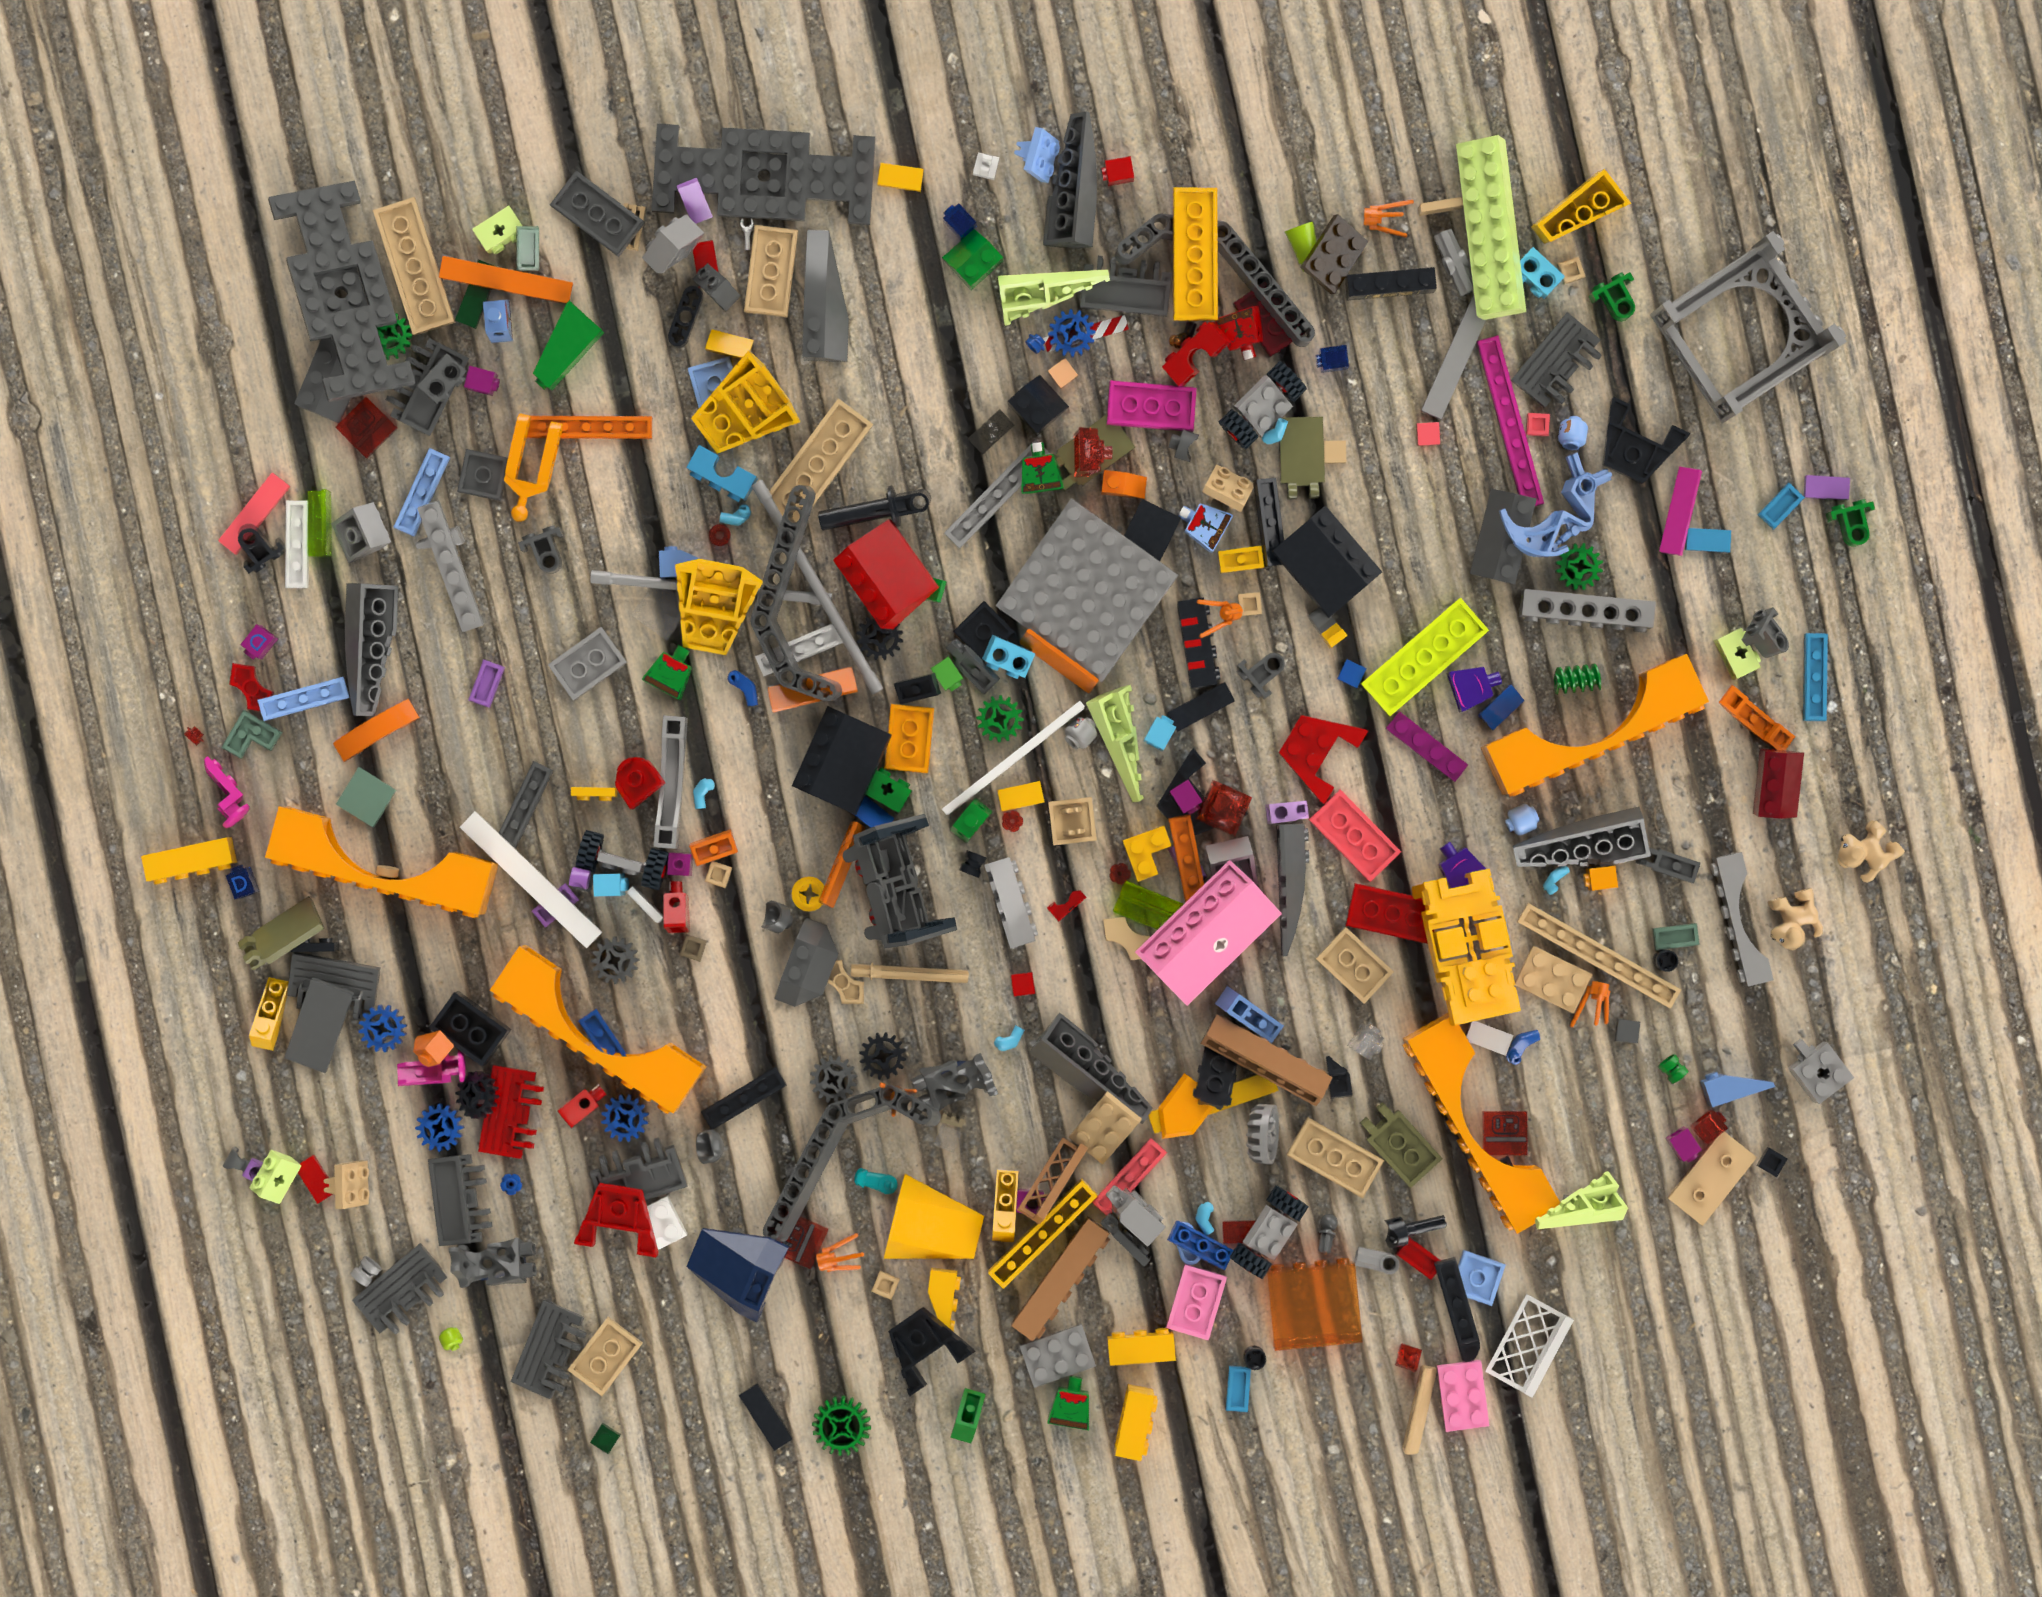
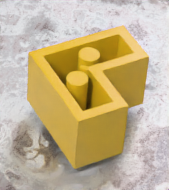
M1165 826L1122 840L1137 882L1158 875L1151 853L1171 847Z

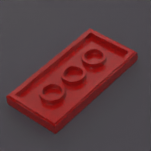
M1354 883L1345 926L1428 944L1421 914L1426 911L1422 898L1414 899L1412 895Z

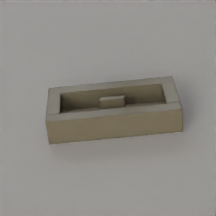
M944 1110L941 1123L962 1128L965 1116L961 1115L960 1119L956 1118V1113H952L950 1117L947 1116L948 1111Z

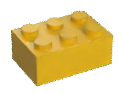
M1127 1384L1114 1446L1115 1456L1141 1461L1142 1455H1147L1149 1443L1146 1436L1151 1434L1153 1427L1151 1412H1156L1158 1403L1153 1389Z

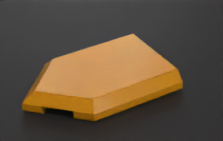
M1185 1073L1158 1107L1162 1139L1193 1135L1214 1108V1106L1198 1104L1199 1099L1192 1096L1197 1082Z

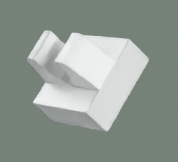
M978 152L973 175L994 180L999 157Z

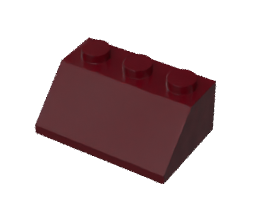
M1760 749L1753 806L1754 815L1778 819L1797 818L1804 752Z

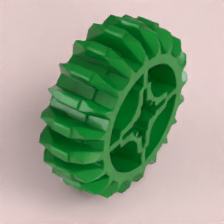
M834 1396L833 1404L829 1400H825L824 1403L827 1408L821 1405L818 1407L822 1414H814V1418L819 1421L812 1422V1426L819 1429H815L813 1435H820L816 1439L817 1443L825 1442L822 1445L823 1450L828 1446L831 1447L830 1454L834 1453V1449H838V1456H841L842 1450L845 1449L846 1454L850 1455V1447L857 1452L859 1450L857 1443L864 1446L865 1441L862 1438L868 1439L870 1436L865 1431L871 1430V1425L865 1423L869 1422L871 1418L870 1416L863 1417L867 1413V1409L859 1410L862 1405L861 1402H858L856 1406L852 1405L854 1402L853 1397L847 1403L845 1402L846 1396L841 1397V1402H838V1398ZM836 1409L849 1410L844 1416L831 1413ZM854 1416L857 1417L860 1425L858 1434L854 1432L850 1425V1421ZM825 1417L833 1425V1431L829 1436L824 1429ZM847 1419L846 1430L842 1428V1430L837 1431V1422H845ZM841 1435L852 1438L848 1442L834 1441Z

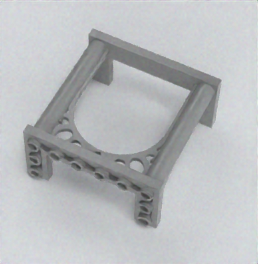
M1774 231L1751 247L1752 250L1675 301L1671 302L1669 299L1650 314L1721 423L1742 412L1744 406L1821 355L1825 356L1847 342L1845 332L1840 326L1837 327L1835 323L1825 330L1822 328V320L1818 315L1812 313L1810 302L1806 297L1801 296L1798 291V284L1794 279L1789 278L1784 263L1781 260H1777L1776 256L1785 250V244L1781 236L1775 234ZM1764 268L1768 273V278L1765 283L1761 284L1757 281V272L1759 269ZM1752 271L1751 281H1746L1744 277L1749 276L1748 272ZM1772 279H1773L1774 286L1777 285V289H1776V290H1774V289H1772V288L1770 287V283H1771ZM1742 286L1761 289L1772 295L1780 303L1787 316L1789 326L1787 344L1780 357L1772 365L1724 397H1721L1674 327V324L1726 290ZM1784 300H1787L1789 305H1785ZM1794 317H1798L1799 319L1797 320L1802 324L1796 325L1794 323ZM1796 330H1805L1809 334V339L1800 341L1795 338L1794 332ZM1794 343L1796 346H1800L1802 348L1798 349L1797 347L1796 350L1793 352L1791 349V345Z

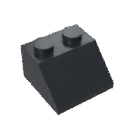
M1038 375L1023 386L1007 401L1009 407L1036 436L1069 408L1041 375Z

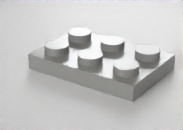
M600 627L552 661L548 666L572 700L575 701L628 662L603 627Z
M1082 1324L1020 1345L1034 1388L1096 1367Z

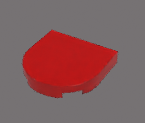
M627 758L617 768L615 786L623 800L632 810L666 784L654 765L645 758Z

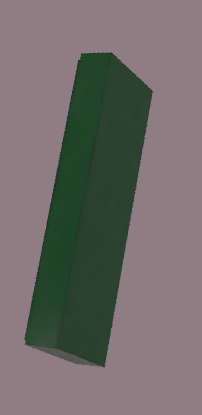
M479 259L477 263L494 266ZM468 284L455 321L477 329L484 311L483 302L488 300L492 289Z

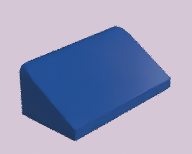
M1510 684L1478 716L1493 731L1525 700Z
M867 796L864 797L855 815L870 828L893 822L895 819Z

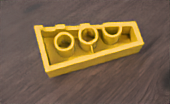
M1603 169L1584 182L1532 225L1531 228L1541 241L1546 244L1631 204V202L1608 172Z

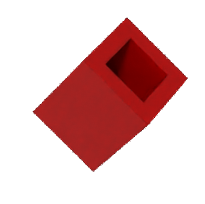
M1131 156L1105 160V167L1101 168L1103 181L1107 180L1108 186L1134 182Z

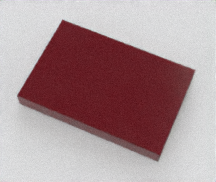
M1264 281L1259 287L1267 288V283ZM1252 290L1233 303L1237 311L1252 306H1259L1263 342H1260L1269 357H1272L1293 342L1284 332V329L1278 325L1275 318L1270 315L1271 313L1264 308L1261 301L1255 297ZM1278 297L1271 298L1274 305H1281V300ZM1288 313L1285 315V319L1288 322L1295 321L1292 314ZM1298 323V324L1296 325V327L1294 328V330H1295L1297 327H1299L1301 324Z

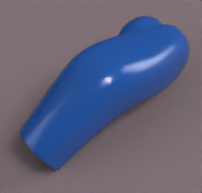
M733 670L729 672L727 676L728 682L743 691L747 707L758 705L756 685L739 671Z
M1538 1030L1524 1032L1514 1038L1506 1055L1509 1063L1513 1065L1519 1064L1525 1049L1531 1044L1540 1041Z

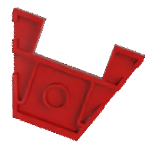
M1300 715L1278 753L1318 800L1325 804L1334 787L1315 776L1338 737L1358 748L1368 731L1362 728Z
M600 1183L593 1195L574 1244L593 1247L596 1244L597 1226L638 1233L637 1255L656 1258L659 1251L643 1190Z

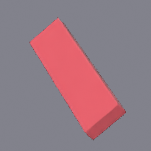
M272 472L218 541L237 555L242 549L238 542L239 529L245 524H253L259 527L291 486ZM247 532L243 535V538L248 541L253 533Z
M1150 1138L1098 1194L1092 1203L1106 1216L1109 1213L1112 1214V1202L1106 1196V1193L1114 1185L1121 1190L1127 1188L1132 1192L1167 1152Z

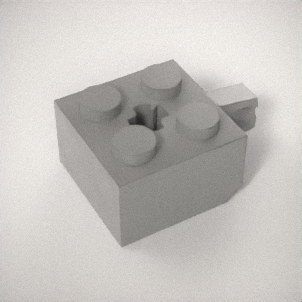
M687 215L679 219L676 217L667 227L661 226L655 232L656 238L645 247L647 251L642 259L656 273H664L667 269L690 255L704 235V232Z
M1799 1039L1793 1044L1800 1054L1796 1056L1798 1061L1788 1067V1069L1814 1103H1822L1854 1079L1828 1042L1823 1041L1816 1047L1813 1045L1808 1047L1802 1039ZM1819 1068L1824 1069L1822 1077L1817 1076V1073H1820L1817 1072Z
M1114 1185L1106 1193V1196L1112 1202V1212L1147 1247L1166 1228L1161 1222L1164 1218L1152 1205H1148L1135 1190L1132 1192L1127 1188L1121 1190Z

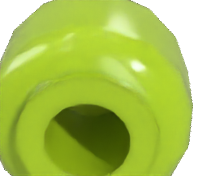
M450 1327L441 1332L439 1341L443 1349L455 1351L460 1348L459 1344L463 1342V1337L457 1328Z

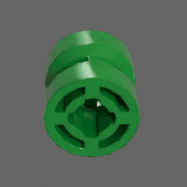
M1676 1054L1670 1055L1658 1065L1661 1072L1667 1074V1079L1671 1084L1678 1082L1689 1072L1685 1065L1679 1063V1058Z

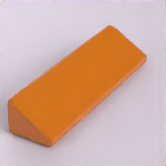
M1027 629L1020 640L1022 646L1034 652L1037 657L1085 692L1091 693L1099 682L1097 677L1031 629Z
M852 667L819 674L838 682L842 687L841 696L858 692ZM808 678L806 686L811 690L813 681ZM780 684L768 687L773 713L822 701ZM821 687V689H820V690L829 691V692H830L829 695H832V694H833V691L830 690V687H829V688H822V687Z
M850 822L819 898V903L830 908H834L852 862L844 861L843 852L854 845L853 835L865 831V827L859 822Z

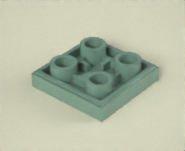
M358 767L336 805L371 827H375L397 790L361 767Z

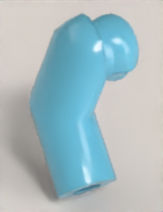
M1278 418L1275 428L1266 431L1262 441L1266 444L1281 441L1288 421Z
M743 504L733 514L721 512L719 522L739 526L749 519L751 515L748 505Z
M704 778L694 788L695 809L706 808L705 794L715 787L712 779Z
M1559 866L1550 873L1544 882L1543 888L1549 895L1558 891V886L1555 883L1570 872L1568 866Z
M1015 1025L1010 1036L1005 1038L999 1036L995 1039V1047L1000 1051L1015 1048L1025 1030Z
M1210 1202L1201 1204L1196 1214V1222L1206 1236L1214 1231L1209 1222L1210 1214L1214 1211V1207Z

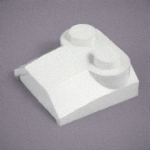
M669 1196L647 1206L658 1250L688 1235Z

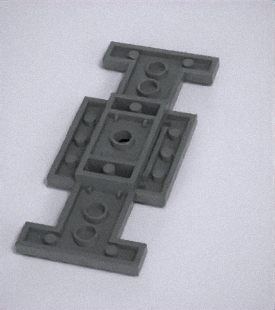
M657 124L652 212L674 214L676 192H679L677 185L697 178L703 194H718V216L805 221L806 201L821 200L849 202L848 224H871L875 136L853 135L852 157L811 155L809 154L810 133L722 127L721 149L678 147L680 126ZM761 171H768L771 174L768 181L762 182L758 179Z
M355 180L270 196L268 201L274 220L296 216L307 252L287 257L286 262L309 340L315 341L331 338L343 375L322 380L328 403L414 385L415 378L409 361L387 365L378 335V327L396 324L397 319L374 242L371 240L351 244L341 212V207L357 205L361 202ZM339 289L344 290L347 296L345 298H338L335 295V291Z

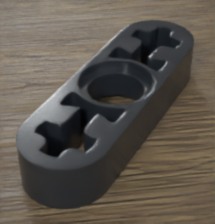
M689 286L684 290L668 333L669 342L676 348H682L688 343L703 302V293L696 286ZM693 291H696V295L699 297L698 300L694 299L692 302V307H696L695 310L688 306H683L684 303L689 305L690 298L687 295L688 293L692 294ZM683 311H689L692 314V319L687 323L680 321L679 317ZM676 324L688 327L687 331L683 329L681 332L682 337H684L683 341L679 340L678 343H675L673 335H677L680 330L679 327H676Z

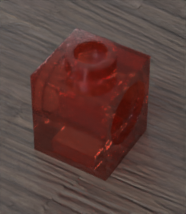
M1713 1110L1707 1111L1690 1125L1701 1141L1707 1145L1728 1129L1724 1124L1727 1122L1725 1117L1719 1111L1715 1112Z

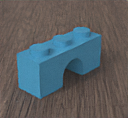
M699 445L686 467L691 471L689 475L699 481L704 478L710 482L708 486L719 492L721 488L729 492L727 496L737 502L740 499L746 502L752 491L751 486L758 480L757 476L739 466L728 477L717 475L716 465L720 457Z

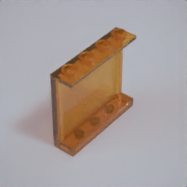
M1338 1258L1334 1263H1328L1327 1260H1316L1313 1265H1306L1305 1262L1292 1263V1267H1284V1264L1271 1265V1269L1267 1271L1273 1330V1348L1275 1351L1363 1342L1354 1261H1349V1258Z

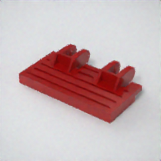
M493 1065L491 1079H495L496 1081L493 1085L499 1087L495 1091L499 1098L494 1101L497 1107H491L493 1113L487 1114V1117L483 1120L478 1152L522 1159L523 1149L514 1148L515 1146L534 1149V1143L516 1140L517 1133L533 1136L537 1133L536 1129L518 1126V1124L528 1125L531 1106L522 1105V1103L542 1104V1100L538 1098L523 1097L524 1089L544 1092L543 1086L525 1083L526 1080L535 1082L537 1072Z

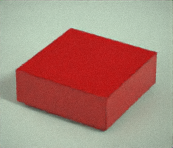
M1033 972L1011 975L1014 997L1035 994Z

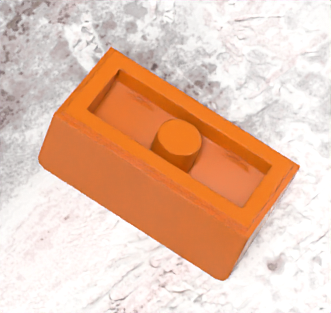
M731 829L692 842L689 845L696 866L738 852Z

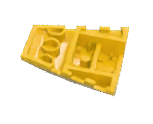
M750 350L746 352L691 417L717 454L766 434L779 431L790 425L800 423V419L787 395L766 366Z
M696 559L675 564L683 647L727 655L763 581L744 567Z
M905 1174L884 1259H974L984 1215Z

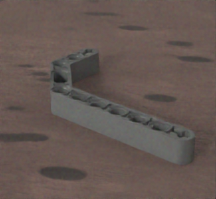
M1156 214L1119 243L1116 249V260L1120 264L1126 265L1138 258L1159 240L1173 241V215ZM1217 220V230L1223 231L1226 235L1224 238L1217 236L1219 253L1246 286L1254 292L1255 297L1271 313L1270 315L1275 318V321L1283 328L1293 343L1298 347L1308 346L1315 336V329L1234 229L1227 222ZM1154 223H1162L1165 229H1157ZM1138 236H1145L1148 239V242H1140L1138 240ZM1131 246H1133V248L1131 249V251H1130L1129 254H1128V253H1125V254L1122 253L1123 250H1124V251H1127L1128 249L1131 248ZM1236 247L1239 250V254H1232L1229 248ZM1243 264H1250L1253 267V271H1246ZM1257 281H1265L1267 288H1260ZM1278 297L1281 300V305H1274L1271 298ZM1288 313L1292 314L1295 321L1288 322L1285 319V315ZM1300 323L1301 325L1294 330L1296 325ZM1306 332L1307 336L1301 337L1300 333Z
M798 485L792 488L750 622L780 685L822 701H834L842 695L841 685L834 680L800 669L777 622L815 500V491L812 487ZM801 492H803V494L806 495L805 499H803V497L800 496ZM796 510L800 514L797 522L793 520V513ZM789 531L793 534L791 543H788L786 540V535ZM782 552L786 555V562L784 564L779 559ZM776 573L780 577L777 585L773 582V576ZM769 594L773 597L772 605H768L766 602ZM762 615L767 620L764 627L760 624V617ZM771 635H774L784 655L782 662L777 660L769 643ZM788 671L793 674L792 682H789L786 678ZM808 678L813 681L811 690L806 686ZM821 687H822V688H829V687H830V690L833 691V694H832V695H829V694H830L829 691L820 690V689H821Z
M885 1085V1088L878 1087L828 1105L764 1225V1237H770L779 1242H784L789 1238L848 1124L894 1109L918 1124L934 1127L938 1125L941 1119L939 1110L902 1088L892 1085ZM894 1091L895 1096L893 1100H891L890 1095ZM875 1098V1105L873 1107L855 1113V1106L858 1103ZM912 1101V1108L908 1111L907 1106ZM837 1111H840V1115L838 1119H836V1113ZM922 1111L927 1112L926 1114L929 1116L926 1117L922 1115ZM829 1130L830 1134L826 1139L825 1134ZM819 1149V1156L816 1158L815 1153ZM809 1169V1175L806 1178L805 1172ZM798 1188L799 1194L795 1197V1191ZM788 1208L789 1213L785 1217V1210Z

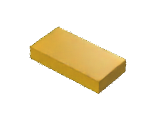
M880 163L877 185L921 192L924 169Z
M1040 781L997 790L1002 811L1044 803Z

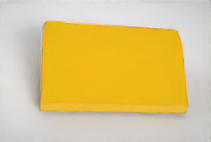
M711 329L705 349L713 353L741 359L748 350H752L754 340Z

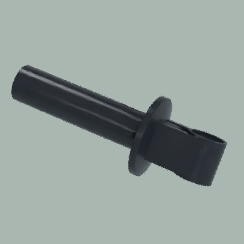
M890 485L886 493L887 498L819 511L820 527L824 531L891 517L895 526L899 527L901 526V516L924 512L931 503V495L924 489L896 494L894 487ZM915 497H924L926 504L923 506L918 505L915 502Z

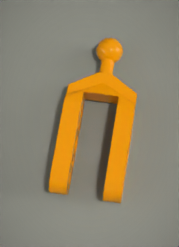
M519 413L516 421L504 481L519 495L517 505L511 510V516L517 522L525 521L528 517V510L526 508L527 498L548 491L563 429L562 423L551 421L537 483L517 479L531 421L530 415Z

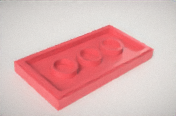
M1341 789L1309 819L1369 882L1401 853L1389 838Z

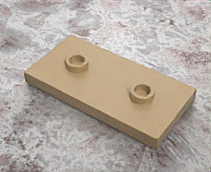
M761 225L754 226L744 306L745 313L788 318L798 230Z
M1309 1117L1304 1121L1286 1153L1288 1157L1361 1198H1364L1384 1162L1382 1158Z
M1720 1130L1667 1198L1703 1226L1757 1157L1725 1131Z

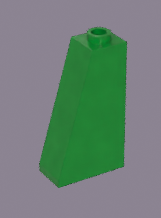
M570 300L566 303L533 372L537 377L535 382L544 390L548 387L552 391L604 334L603 330Z

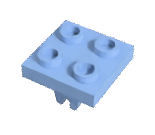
M1035 127L1032 140L1017 142L1016 145L1021 150H1015L1014 154L1023 158V161H1025L1024 170L1040 182L1049 183V179L1054 172L1055 157L1059 153L1060 141L1043 128Z

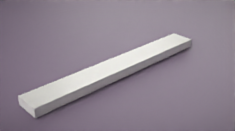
M1081 701L1076 703L942 810L946 815H950L1084 710L1085 706Z
M476 811L460 826L474 842L582 945L588 948L602 933L595 924Z

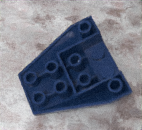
M702 1228L686 1267L735 1312L758 1322L766 1304L764 1301L776 1272L782 1266L789 1246L770 1237Z

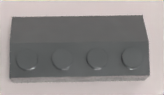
M331 338L321 339L294 404L340 424L351 398L328 403L322 380L343 375Z
M1491 488L1470 574L1510 584L1516 583L1523 552L1513 544V541L1506 532L1499 510L1506 509L1508 516L1516 525L1524 528L1530 527L1536 498Z

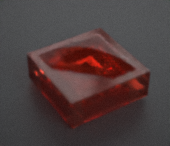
M1401 1343L1395 1366L1416 1372L1422 1350Z

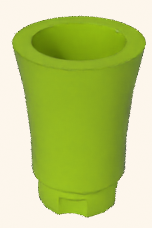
M1314 222L1285 231L1295 252L1298 264H1303L1317 242Z

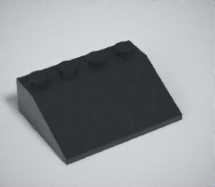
M1326 505L1272 551L1275 557L1328 618L1382 573L1380 568Z
M827 706L792 787L856 815L892 734Z

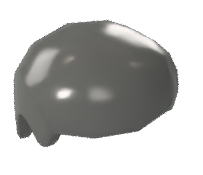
M704 1130L702 1133H698L696 1152L700 1162L707 1164L718 1161L724 1151V1141L720 1134L714 1130Z

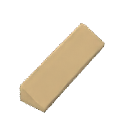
M1427 1365L1420 1367L1402 1446L1403 1452L1407 1455L1419 1452L1437 1368Z

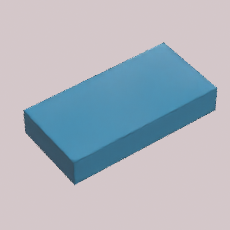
M1787 483L1757 515L1774 530L1805 497L1790 483Z
M1689 528L1685 550L1729 553L1732 530Z
M1229 1366L1226 1411L1248 1412L1250 1368Z

